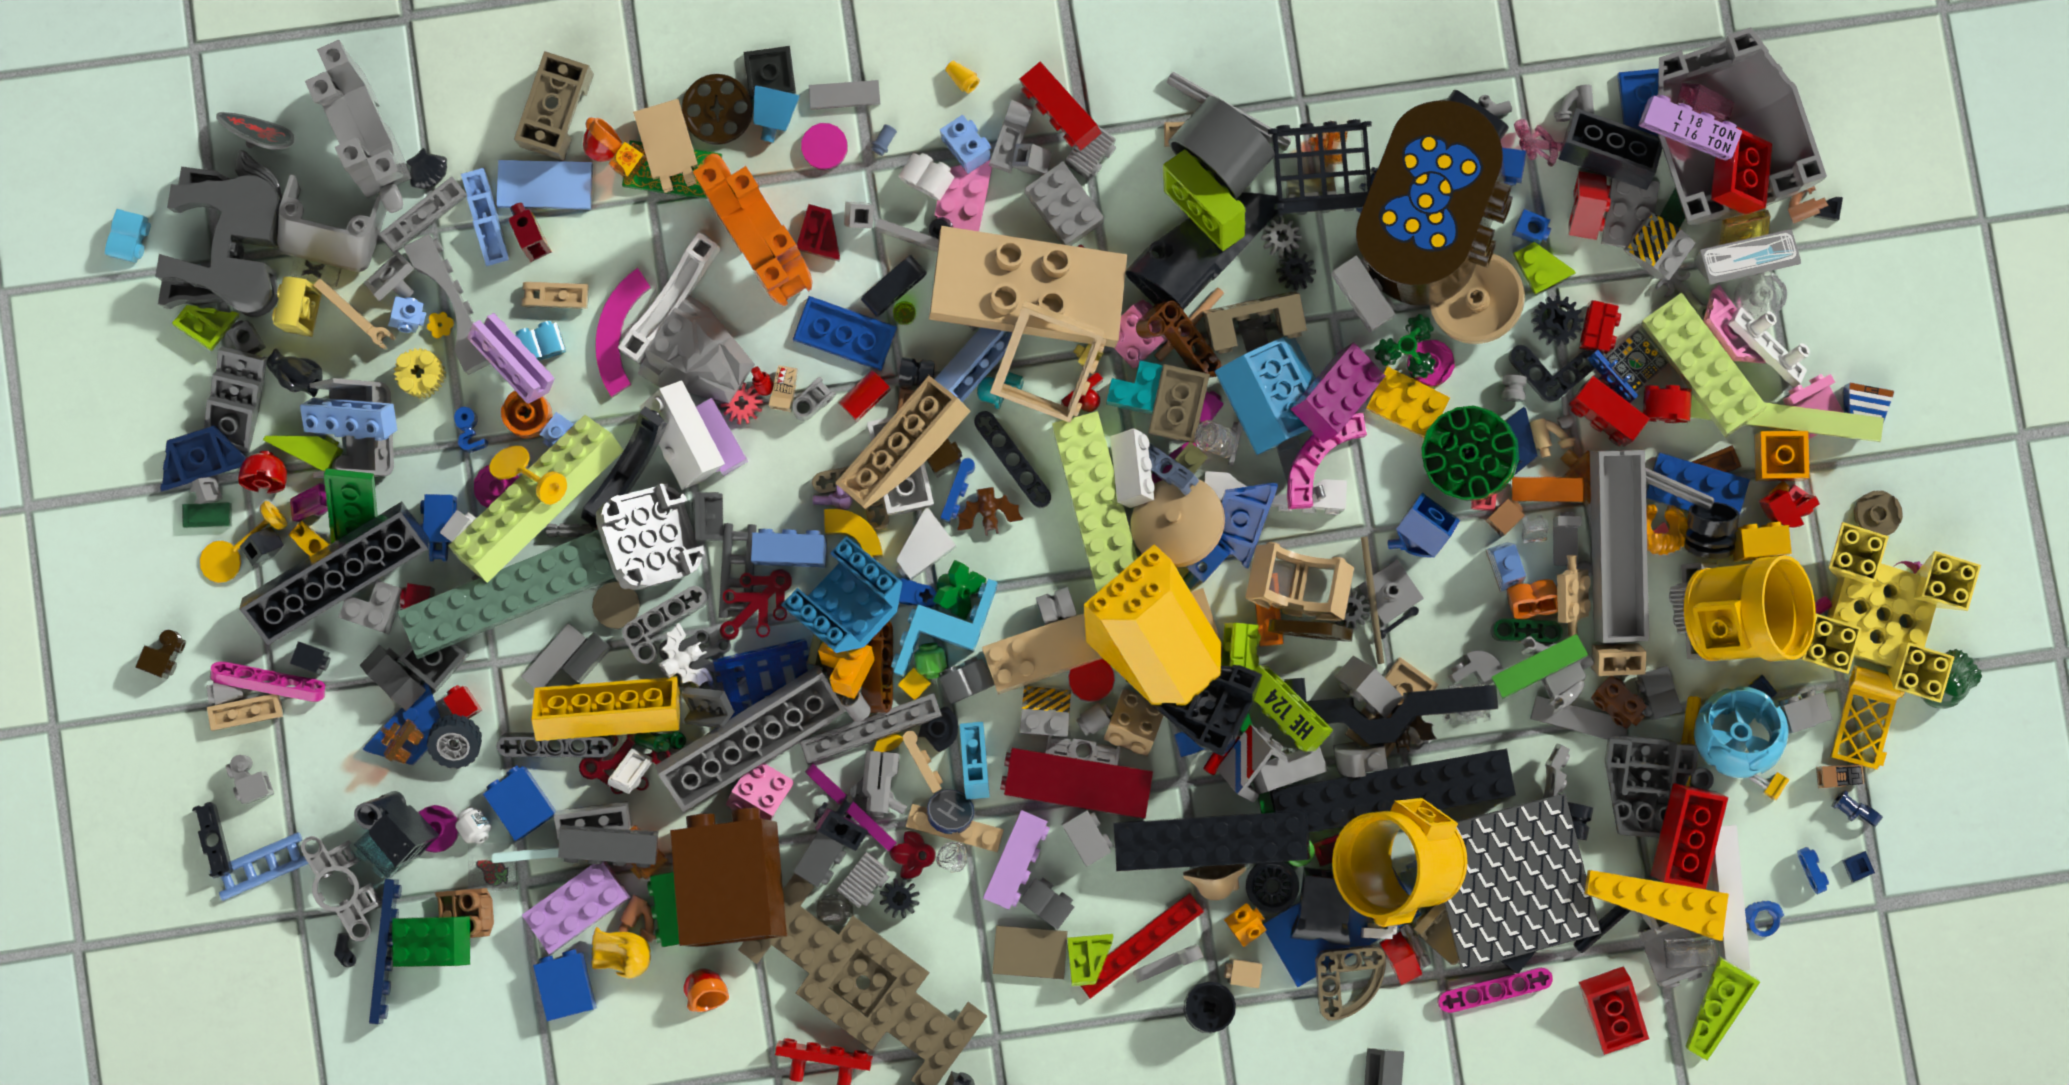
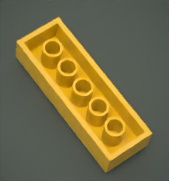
M654 678L537 687L534 689L531 719L535 740L573 739L679 730L681 696L678 678Z

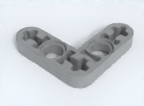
M1194 944L1133 971V974L1138 983L1178 965L1192 963L1204 956L1199 945Z

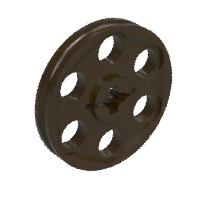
M710 74L699 78L688 88L682 102V113L687 128L696 138L705 143L721 145L738 139L747 130L752 119L753 107L748 91L737 79L724 74ZM731 83L734 86V91L728 95L722 93L721 87L723 84ZM701 85H708L711 88V92L707 96H701L698 94V88ZM716 96L718 104L721 108H724V110H720L719 122H717L715 112L711 111V109L715 108ZM737 102L747 104V110L744 113L735 112L734 106ZM692 105H697L701 109L700 114L696 117H691L687 113L688 108ZM729 122L737 125V130L733 134H727L724 131V126ZM705 124H711L714 127L713 133L709 136L701 134V127Z

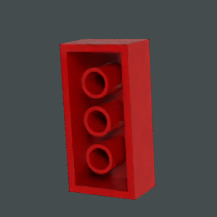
M1673 783L1650 876L1664 883L1706 890L1729 797L1716 791Z

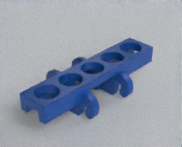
M1599 350L1587 359L1601 374L1599 380L1603 378L1610 386L1609 388H1613L1627 402L1631 403L1639 396L1626 382L1631 377L1630 374L1622 380L1612 370V367L1618 362L1617 360L1610 364ZM1609 375H1612L1615 378V381H1612L1609 378Z

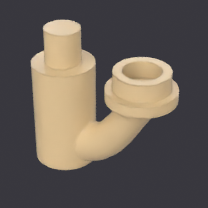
M1545 418L1529 422L1536 450H1540L1541 458L1551 456L1549 447L1552 446L1549 431L1561 439L1558 441L1561 449L1575 446V437L1570 438L1556 423Z

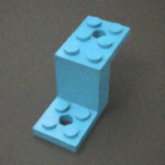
M988 579L987 584L982 582L978 593V598L981 601L979 606L974 605L970 615V620L973 623L918 605L917 609L912 608L908 618V622L911 624L909 631L903 632L899 643L903 648L900 654H895L891 665L895 669L894 673L905 677L920 634L974 652L998 587L997 581Z

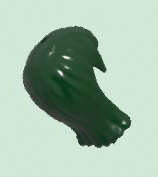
M1954 649L1946 652V654L1954 656V661L1942 702L1939 703L1921 697L1927 705L1940 709L1954 707L1967 696L1971 688L1980 683L1982 670L1978 669L1977 665L1973 664V658L1968 657V654L1963 653L1962 650Z

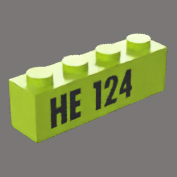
M1258 665L1254 671L1262 674V678L1254 703L1257 702L1262 707L1261 711L1265 716L1274 719L1279 724L1278 728L1280 731L1290 735L1295 740L1294 744L1304 752L1316 751L1333 729L1269 666Z

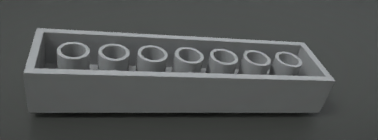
M817 665L728 720L723 728H715L655 766L661 780L684 812L843 714L846 710L842 706L837 693L833 692L825 674Z

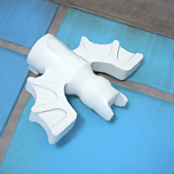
M679 623L676 624L672 631L665 633L667 642L661 650L666 652L668 659L659 663L661 671L668 679L678 673L682 684L692 682L697 687L704 682L713 681L706 668L694 670L688 667L690 662L698 660L707 651L702 652L698 645L701 644V641L693 646L686 648L684 652H679V644L686 637V634Z

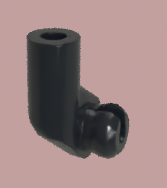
M338 933L334 955L341 965L347 968L352 967L356 964V956L348 948L350 936Z

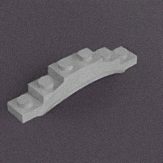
M1558 743L1545 763L1546 787L1543 798L1555 796L1558 792L1562 793L1567 784V780H1565L1567 775L1559 770L1561 767L1564 768L1569 761L1570 755L1568 753L1570 749Z

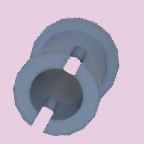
M884 124L876 141H872L871 144L873 146L871 150L883 156L884 153L889 151L887 148L897 131L893 127Z

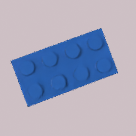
M1657 453L1652 470L1713 497L1714 502L1734 507L1740 515L1750 479L1663 453ZM1648 484L1646 499L1666 505H1673L1689 511V507L1693 504Z

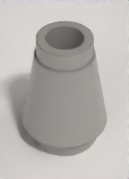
M213 682V685H207L209 704L220 705L243 698V688Z

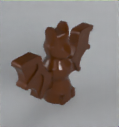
M994 487L976 490L977 502L966 501V509L958 514L959 526L957 530L972 529L974 519L980 513L983 516L982 524L985 529V535L988 536V531L995 530L996 534H999L998 519L995 516L998 509L1005 514L1008 522L1022 521L1024 518L1019 513V505L1010 503L1007 495L995 498Z

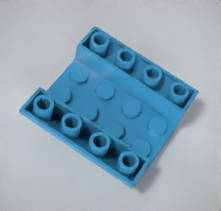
M1288 336L1282 337L1250 351L1215 370L1256 455L1277 447L1282 442L1310 430L1291 410L1293 405L1316 379L1296 338L1288 339Z
M846 536L830 553L839 563L808 596L797 588L781 604L783 608L836 653L865 647L897 613L902 588V581Z

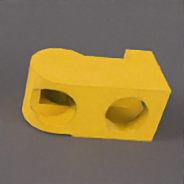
M302 520L288 534L309 556L330 545Z

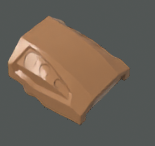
M487 888L435 892V896L438 897L439 917L470 916V938L490 936L494 925L493 900Z

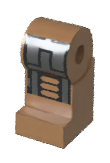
M1863 765L1816 767L1818 788L1864 784Z

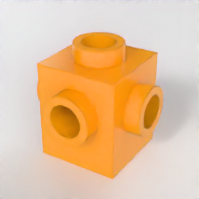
M1247 903L1224 919L1243 947L1266 931L1262 924V921L1265 920L1257 908L1252 910Z

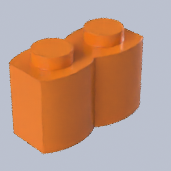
M1543 579L1530 585L1516 584L1507 588L1508 604L1516 619H1528L1537 614L1550 615L1558 612L1557 588L1553 580Z

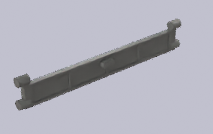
M1270 314L1247 321V319L1237 321L1247 353L1269 343L1263 324L1271 322ZM1298 435L1282 442L1276 447L1287 485L1292 463L1301 448ZM1323 485L1313 487L1312 495L1316 494L1317 500L1326 497Z

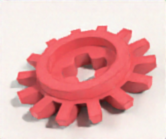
M743 382L742 388L737 391L730 404H721V407H727V410L723 412L724 416L729 413L731 414L729 421L732 422L736 417L738 418L737 424L741 425V419H745L748 424L750 423L748 417L752 416L755 420L758 418L754 412L762 411L761 408L757 407V404L763 403V400L756 399L760 394L758 392L752 393L755 388L753 385L746 389V383ZM739 397H743L745 401H748V405H745L743 410H740L739 406H735V402L739 401Z

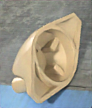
M1245 864L1201 866L1184 871L1183 877L1185 880L1193 883L1205 898L1209 900H1222L1228 897L1232 891L1239 889L1238 877L1245 872L1246 867Z

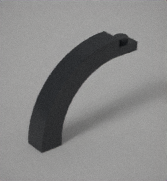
M645 406L639 412L634 432L622 455L602 485L583 507L581 518L596 529H598L596 511L603 503L616 495L628 494L653 456L667 425L657 411L650 410Z

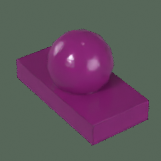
M319 483L290 498L292 521L300 522L311 515L321 516L327 513L325 484Z

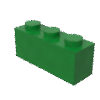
M674 872L650 876L651 881L647 882L649 896L653 895L655 905H651L653 919H657L658 929H655L657 943H661L662 947L679 945Z

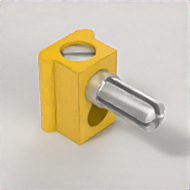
M1778 772L1771 782L1757 774L1749 778V780L1765 789L1764 794L1774 801L1778 799L1790 780Z

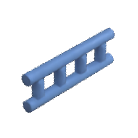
M297 832L232 860L233 870L243 866L248 880L235 885L230 874L222 876L221 878L226 889L219 892L221 900L224 901L307 865L306 858L300 855L296 843L302 841L301 834ZM287 847L292 861L279 866L274 853ZM265 857L270 870L257 876L252 862Z

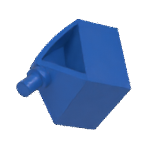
M1422 492L1396 528L1399 539L1388 540V549L1400 548L1401 551L1405 550L1407 553L1415 556L1435 558L1452 536L1460 520Z

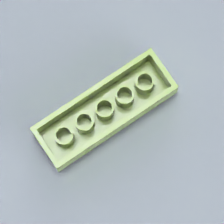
M1682 293L1643 319L1641 326L1670 362L1686 386L1692 389L1691 393L1725 438L1765 411L1767 405Z

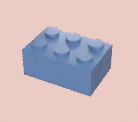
M758 529V533L752 532L751 561L755 565L826 568L827 539L820 531L806 530V534H798L797 530L783 529L782 533H775L773 529Z

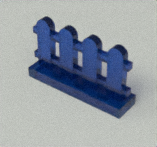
M805 638L712 660L715 672L720 671V675L716 676L717 683L722 682L723 689L734 710L733 714H738L742 711L743 701L751 700V704L754 705L764 699L765 696H769L785 686L786 680L783 667L792 665L794 679L808 671L806 662L808 661L809 654L804 655V651L809 649ZM789 654L790 659L781 661L780 656ZM766 660V665L758 666V661ZM743 665L744 670L735 672L734 667ZM769 671L772 688L763 690L760 673ZM745 676L749 693L740 695L736 678Z

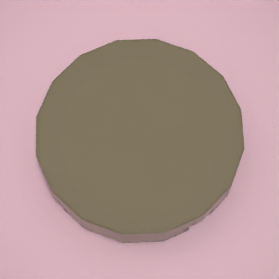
M1883 490L1871 491L1863 495L1857 501L1854 509V520L1858 527L1886 536L1896 531L1903 518L1902 507L1898 499Z
M619 582L607 583L597 590L593 598L592 608L594 616L601 624L608 628L621 629L638 616L640 610L638 594L632 589L622 588Z

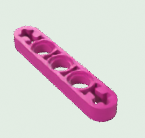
M216 662L210 668V678L218 684L311 702L321 701L325 698V684L320 680L229 662Z
M1540 967L1522 971L1519 974L1514 973L1447 990L1439 995L1437 1000L1438 1006L1444 1012L1453 1013L1544 990L1551 986L1553 976L1548 969ZM1539 972L1547 975L1543 985L1540 982L1531 983L1533 988L1530 989L1527 974H1530L1531 979L1539 977ZM1517 977L1522 978L1525 982V986L1521 991H1515L1512 988V981ZM1493 983H1498L1502 988L1501 994L1497 997H1492L1489 994V986ZM1470 989H1475L1479 995L1478 1000L1474 1003H1469L1465 997L1466 992ZM1461 991L1463 1006H1460L1459 1001L1452 1003V1008L1450 1009L1447 1005H1443L1447 995L1453 999L1458 998L1457 992Z

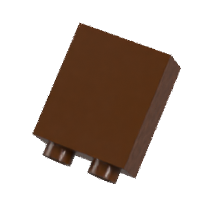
M760 808L732 810V822L715 824V814L686 816L687 828L670 830L679 946L704 947L787 937L778 826L776 821L762 819Z

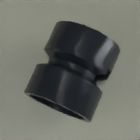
M902 357L898 387L912 389L913 386H917L918 388L928 376L934 379L935 361L922 359L918 363L915 358Z
M1568 802L1576 837L1579 840L1587 841L1589 827L1586 824L1591 821L1593 807Z

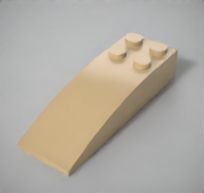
M928 376L835 484L866 509L917 470L943 444L970 413V410L955 395Z
M1084 613L982 647L998 695L1102 659L1086 642Z

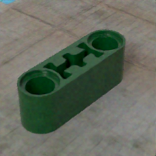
M1500 619L1493 623L1490 630L1492 637L1500 642H1519L1526 638L1525 633H1515V629H1523L1526 625L1528 630L1538 629V633L1527 635V637H1532L1535 642L1554 643L1563 634L1562 626L1558 622L1544 620ZM1499 624H1505L1508 627L1506 637L1498 634L1497 627ZM1547 626L1553 627L1556 631L1553 639L1545 635V628Z

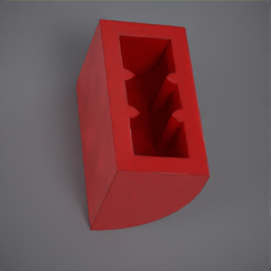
M871 370L838 401V404L858 422L891 389L882 378Z

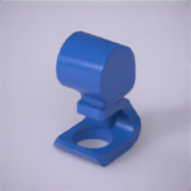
M469 407L457 409L454 414L456 426L464 431L459 436L458 445L468 453L486 448L488 446L486 439L468 445V440L477 435L473 430L478 422L476 413Z

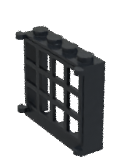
M1360 119L1346 121L1347 124L1337 125V121L1324 122L1323 126L1304 123L1300 124V128H1290V125H1279L1276 128L1268 129V135H1271L1272 148L1275 153L1273 165L1277 204H1274V210L1277 209L1278 217H1283V214L1289 213L1305 215L1307 212L1314 211L1329 213L1331 210L1344 209V211H1353L1354 208H1363L1371 188L1367 127H1372V121L1361 123ZM1360 131L1362 147L1346 149L1345 132ZM1340 132L1341 149L1324 150L1322 133ZM1317 134L1319 151L1301 152L1300 135ZM1295 136L1296 153L1279 154L1278 137ZM1362 153L1363 170L1348 171L1347 154ZM1342 154L1343 171L1326 173L1324 156ZM1319 156L1321 173L1303 174L1302 157ZM1297 158L1298 175L1281 176L1279 159ZM1364 175L1365 192L1350 193L1348 176ZM1343 177L1345 193L1327 195L1326 178ZM1321 178L1322 195L1305 197L1304 179ZM1299 180L1300 197L1282 198L1281 181Z

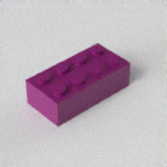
M1353 342L1336 354L1293 405L1291 410L1324 443L1339 434L1386 375Z

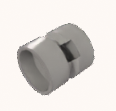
M1067 587L1056 590L1053 596L1045 594L1036 597L1045 625L1057 622L1059 618L1067 619L1077 615Z

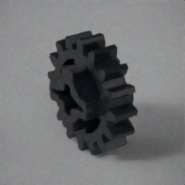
M1559 295L1555 296L1554 301L1547 297L1545 299L1546 304L1540 302L1538 304L1540 310L1535 309L1533 311V314L1537 316V318L1531 320V323L1537 324L1533 332H1540L1538 339L1546 338V345H1549L1552 341H1554L1555 347H1558L1561 341L1564 345L1569 344V338L1572 340L1577 338L1574 332L1580 333L1582 330L1578 326V324L1584 321V319L1578 318L1582 310H1575L1574 307L1577 303L1569 304V297L1567 296L1563 301L1560 300ZM1558 306L1565 308L1567 312L1559 309ZM1547 309L1548 317L1542 322L1543 313ZM1556 317V319L1561 318L1562 322L1558 324L1553 323L1552 320ZM1572 320V327L1568 332L1567 324ZM1547 330L1555 332L1556 336L1550 334Z

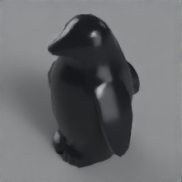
M275 348L272 354L268 356L266 365L279 384L291 392L303 391L315 397L319 389L310 388V383L323 380L320 365L306 358H298L296 356L285 357Z

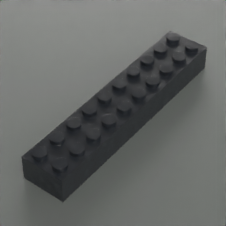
M1506 748L1366 773L1364 777H1344L1271 790L1270 796L1274 812L1307 810L1310 833L1346 826L1348 822L1362 814L1390 811L1397 800L1423 798L1437 809H1444L1516 796Z

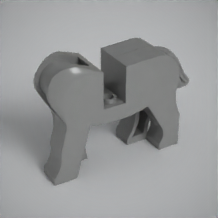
M340 40L318 48L317 51L326 72L306 80L305 83L314 103L323 106L339 142L335 149L341 163L367 198L379 194L385 209L390 213L397 212L403 208V199L396 185L410 180L411 175L390 127L383 122L377 109L380 105L372 87L360 66L354 62Z

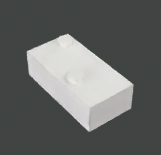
M682 380L659 388L639 406L641 410L646 406L650 410L657 411L664 419V422L667 423L659 446L663 452L664 459L671 467L682 490L705 481L725 464Z

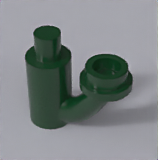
M675 731L672 734L647 732L636 733L634 741L638 746L655 752L667 751L669 747L674 749L684 747L686 737L679 731Z

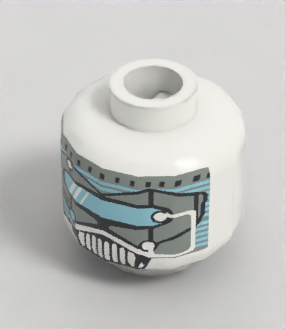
M469 808L458 815L455 827L466 843L476 842L478 845L489 838L488 833L492 826L481 810Z

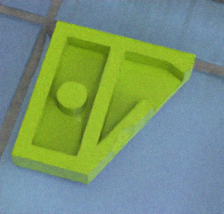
M1535 242L1513 253L1534 295L1576 274L1574 269Z
M1113 934L1067 938L1072 986L1096 984L1112 945Z

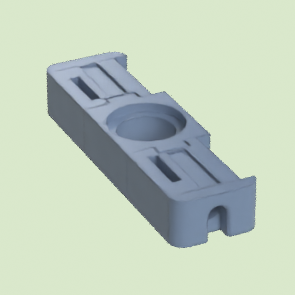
M1149 443V458L1152 463L1151 470L1169 485L1174 484L1184 495H1188L1191 492L1190 487L1192 485L1196 486L1199 479L1190 470ZM1167 465H1172V469L1168 473H1162Z

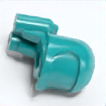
M1008 372L1004 384L1022 390L1024 384L1023 376ZM985 377L978 384V398L982 402L994 404L995 408L1000 409L1004 398L990 393L995 378Z

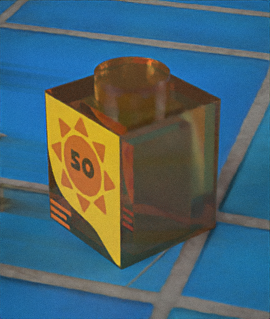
M624 141L609 162V166L631 182L647 159L643 154L644 150L634 142L630 145Z

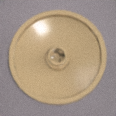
M1493 254L1487 268L1476 264L1470 281L1460 292L1443 302L1430 305V309L1437 325L1449 337L1468 344L1491 342L1510 331L1521 316L1525 301L1523 283L1516 269L1507 260Z
M1164 480L1154 484V501L1135 506L1132 513L1131 533L1137 548L1143 554L1155 544L1172 560L1176 568L1192 565L1205 558L1218 544L1225 525L1224 508L1215 491L1201 480H1199L1196 486L1192 485L1190 487L1191 492L1188 495H1184L1174 484L1169 485Z

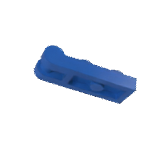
M971 458L963 459L959 466L940 517L942 521L950 523L952 518H957L961 507L957 505L959 497L965 496L969 485L965 481L967 476L975 470V463Z

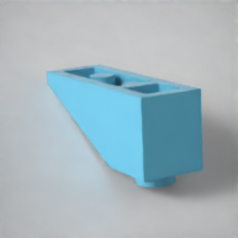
M983 722L960 724L966 800L990 798Z

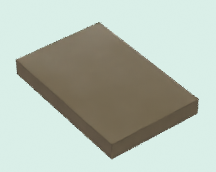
M1164 364L1148 433L1194 444L1210 374Z
M996 926L993 974L1064 979L1068 931Z

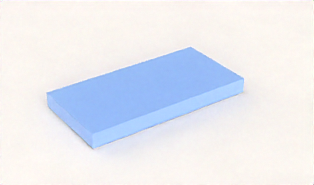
M498 160L497 207L510 208L516 203H523L525 208L591 210L593 163Z

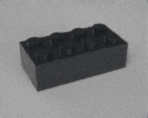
M1576 108L1568 124L1558 159L1647 190L1656 174L1662 146L1658 136Z

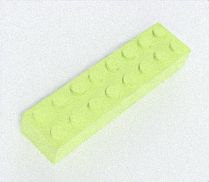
M1098 411L1074 417L1070 423L1064 420L1052 423L1054 437L1096 593L1137 559L1124 506L1117 502L1114 469Z
M584 415L527 469L540 478L552 471L562 474L567 481V490L560 501L551 505L543 503L536 494L537 482L522 474L458 535L448 547L465 566L488 583L624 450L612 433Z

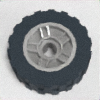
M445 715L443 718L437 719L436 723H433L427 739L429 755L439 765L447 766V768L459 769L463 766H469L479 755L482 743L480 728L478 725H475L473 720H469L463 715Z

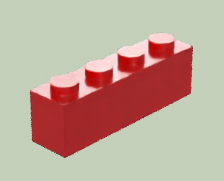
M1041 61L1019 78L1023 86L1020 90L1029 100L1033 98L1037 102L1035 107L1043 116L1047 113L1051 118L1049 122L1056 131L1061 129L1064 132L1063 138L1070 147L1075 145L1081 151L1102 134L1097 123Z

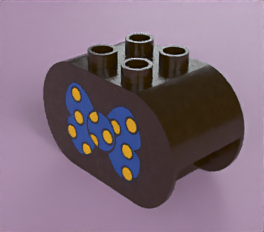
M1431 101L1417 105L1401 116L1392 130L1358 219L1356 228L1357 244L1363 259L1369 266L1370 271L1368 273L1372 279L1376 278L1383 288V293L1402 303L1421 306L1443 302L1460 292L1470 281L1476 264L1488 267L1496 246V240H1493L1495 229L1490 227L1493 221L1504 224L1510 211L1513 197L1509 195L1512 185L1505 183L1503 151L1499 135L1492 123L1482 113L1468 105L1454 101Z

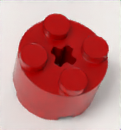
M1653 385L1645 386L1643 414L1650 418L1649 422H1656V419L1658 421H1665V423L1690 422L1692 389L1680 388L1678 385H1666L1665 389Z

